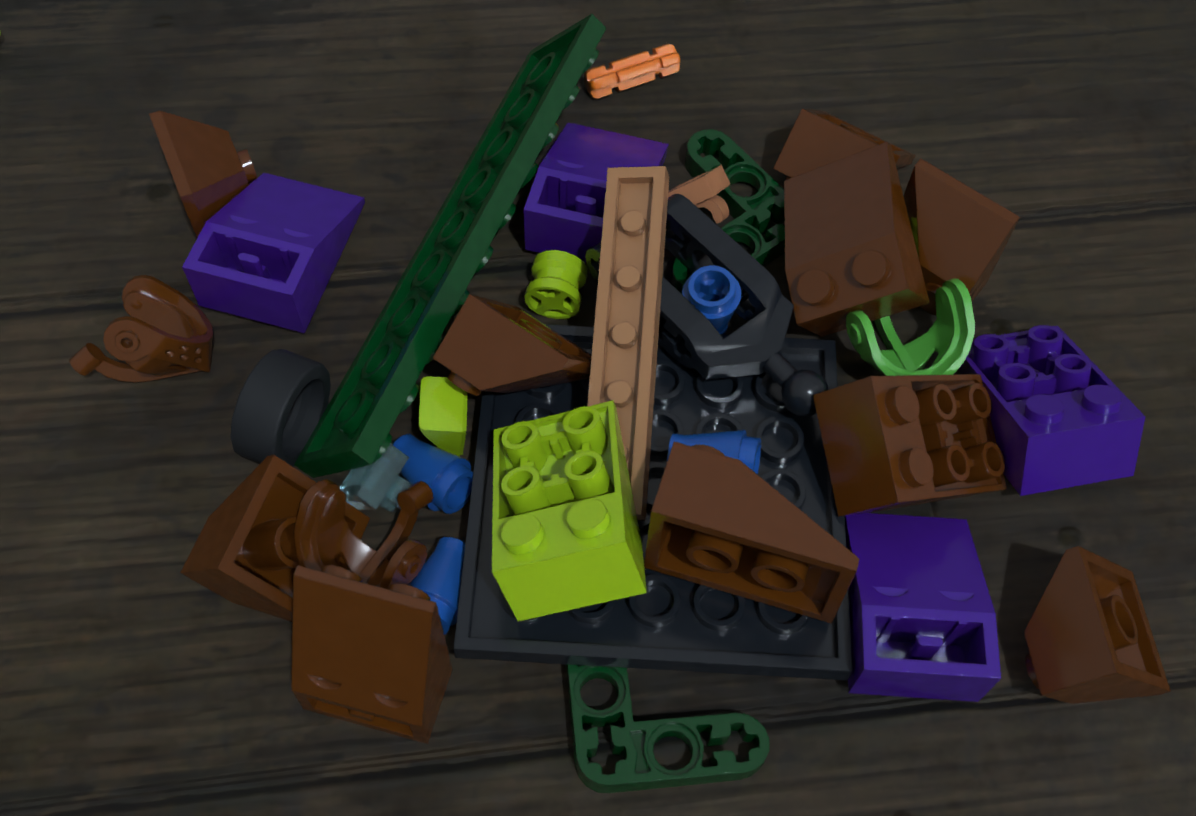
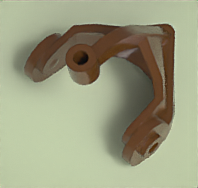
M139 275L128 280L122 292L124 309L130 316L118 317L111 321L104 332L103 338L106 350L113 357L125 361L127 364L104 356L103 352L92 343H87L69 360L73 369L83 376H87L95 369L105 377L133 383L148 382L198 371L210 372L213 327L200 308L181 292L153 276Z
M324 479L317 482L304 495L295 524L294 541L300 566L321 571L325 565L337 566L335 558L341 555L348 570L360 576L363 580L362 583L388 589L393 583L409 584L421 571L426 561L427 548L418 540L407 539L416 523L419 510L433 501L431 488L425 482L418 481L398 494L397 501L401 508L398 519L387 539L376 551L356 537L345 521L346 494L331 480Z

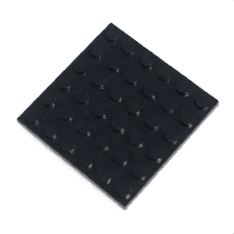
M545 324L592 355L594 327ZM720 334L723 339L729 336V334ZM784 339L780 354L797 370H813L820 374L827 382L828 390L838 387L835 340ZM658 343L646 520H638L644 561L651 510L667 464L668 447L673 433L690 435L746 430L748 437L761 438L758 476L846 547L845 516H838L817 414L805 417L797 416L790 412L782 402V387L766 372L758 375L706 380L695 368H687L676 361ZM590 379L509 393L482 392L454 641L455 658L831 680L849 679L853 668L848 590L831 624L644 568L647 589L645 594L517 621L492 573L494 429L587 406Z

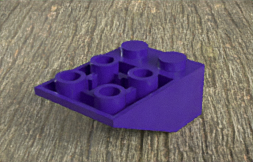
M568 122L539 165L524 207L525 250L538 253L548 250L565 251L576 255L586 263V251L602 240L607 169L615 167L663 166L669 144Z
M262 173L206 221L182 266L198 305L305 333L363 209L365 198Z
M1038 325L1026 331L1002 335L983 334L973 339L970 352L959 368L960 374H981L983 387L987 390L991 400L990 417L996 443L1004 456L1005 469L1003 473L1020 496L1134 476L1146 416L1058 325Z
M878 513L846 515V548L860 558L857 572L848 588L853 672L848 679V693L979 702L1001 680L996 613L967 519Z

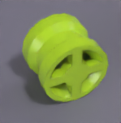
M548 250L537 254L531 268L532 276L535 280L531 281L526 288L525 303L532 311L547 318L568 319L575 316L581 306V294L578 289L584 286L587 279L588 268L586 264L576 255L565 251Z

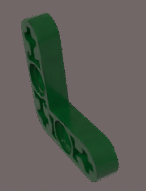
M714 129L696 132L690 137L687 144L686 170L694 178L722 165L730 185L716 195L720 196L727 203L729 214L734 220L721 227V229L735 242L745 243L753 251L751 256L763 267L785 253V226L781 224L785 221L784 189L723 132ZM704 153L706 156L701 157L700 154ZM714 155H718V156H719L718 160H717L715 157H713V156H714ZM737 182H746L753 185L758 192L750 197H742L733 193L729 187ZM770 220L776 223V225L768 229ZM676 258L672 269L671 285L682 294L683 286L687 280V273H693Z
M566 664L575 767L580 780L586 787L595 792L617 793L742 780L752 777L765 762L769 753L768 734L763 725L748 714L729 713L633 722L627 668L585 665L578 667L577 665ZM596 678L610 682L615 687L618 695L615 704L604 710H594L588 707L580 695V690L585 683ZM616 721H621L622 728L610 724H613ZM582 724L595 727L584 731ZM610 725L609 743L612 754L623 755L624 760L616 762L614 773L610 775L602 774L600 764L595 762L589 763L587 759L596 756L599 743L597 727ZM731 731H740L743 741L754 743L755 748L749 750L745 757V762H736V756L733 751H714L709 758L712 767L702 766L704 745L699 734L701 732H708L709 734L707 746L727 743ZM667 736L683 740L691 754L689 764L679 770H668L662 767L656 761L653 753V748L657 741Z

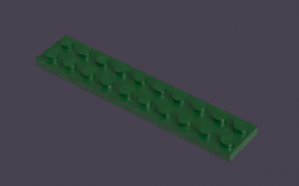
M590 14L529 52L295 462L294 466L310 477L316 478L372 465L380 460L388 450L392 441V435L389 432L395 420L416 398L419 391V385L416 384L417 379L424 366L433 360L436 351L444 339L442 333L450 318L459 313L470 293L466 288L473 275L489 261L493 253V247L490 244L494 236L512 218L516 210V205L513 203L519 190L535 175L538 169V164L535 163V160L541 149L548 145L556 136L559 130V125L556 121L562 110L567 108L579 93L580 88L576 85L582 73L592 66L599 55L596 47L606 27L593 14Z

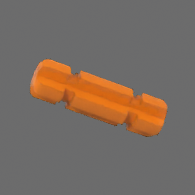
M665 44L653 48V54L651 55L646 50L609 63L610 68L606 69L605 65L588 69L584 73L586 90L592 99H599L613 94V88L620 92L656 80V74H659L660 78L675 74L680 70L679 62L681 60L679 53L674 45Z

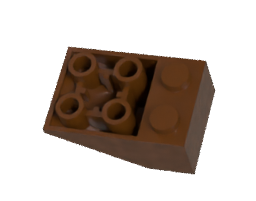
M981 374L870 376L813 395L838 516L878 512L1007 489L1003 473L1005 469L1004 456L996 443L990 417L991 400L987 390L983 387Z
M297 565L293 575L292 692L302 708L428 744L453 670L436 602L430 601V597L425 592L409 585L393 583L388 589L362 583L363 580L360 576L342 567L325 565L321 571Z

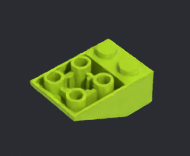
M614 400L494 429L492 573L517 621L647 593L641 535Z

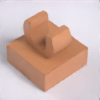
M722 165L675 186L668 191V197L680 194L689 199L699 209L701 207L707 208L712 213L713 219L717 224L729 216V208L724 199L716 194L728 187L730 181Z

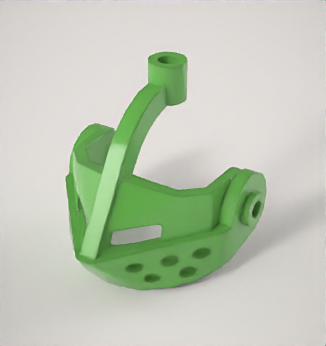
M953 278L945 281L942 287H939L935 293L936 321L927 333L905 345L900 341L890 317L887 316L874 320L879 335L887 350H880L871 321L861 310L847 314L846 328L849 339L861 358L885 376L954 375L970 352L975 334L973 307L968 289L959 279ZM937 352L938 355L932 366L922 370L932 354Z

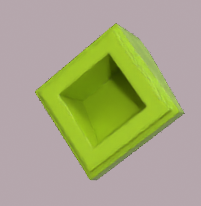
M423 377L420 385L419 429L438 448L460 457V455H463L467 431L468 392L454 385L447 377Z

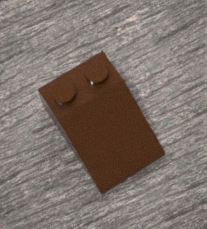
M889 142L784 181L785 272L797 325L823 337L847 329V314L856 310L863 311L870 321H874L930 303L892 147Z
M674 442L651 510L644 568L832 624L857 572L860 558L740 460L727 457L711 446H688Z

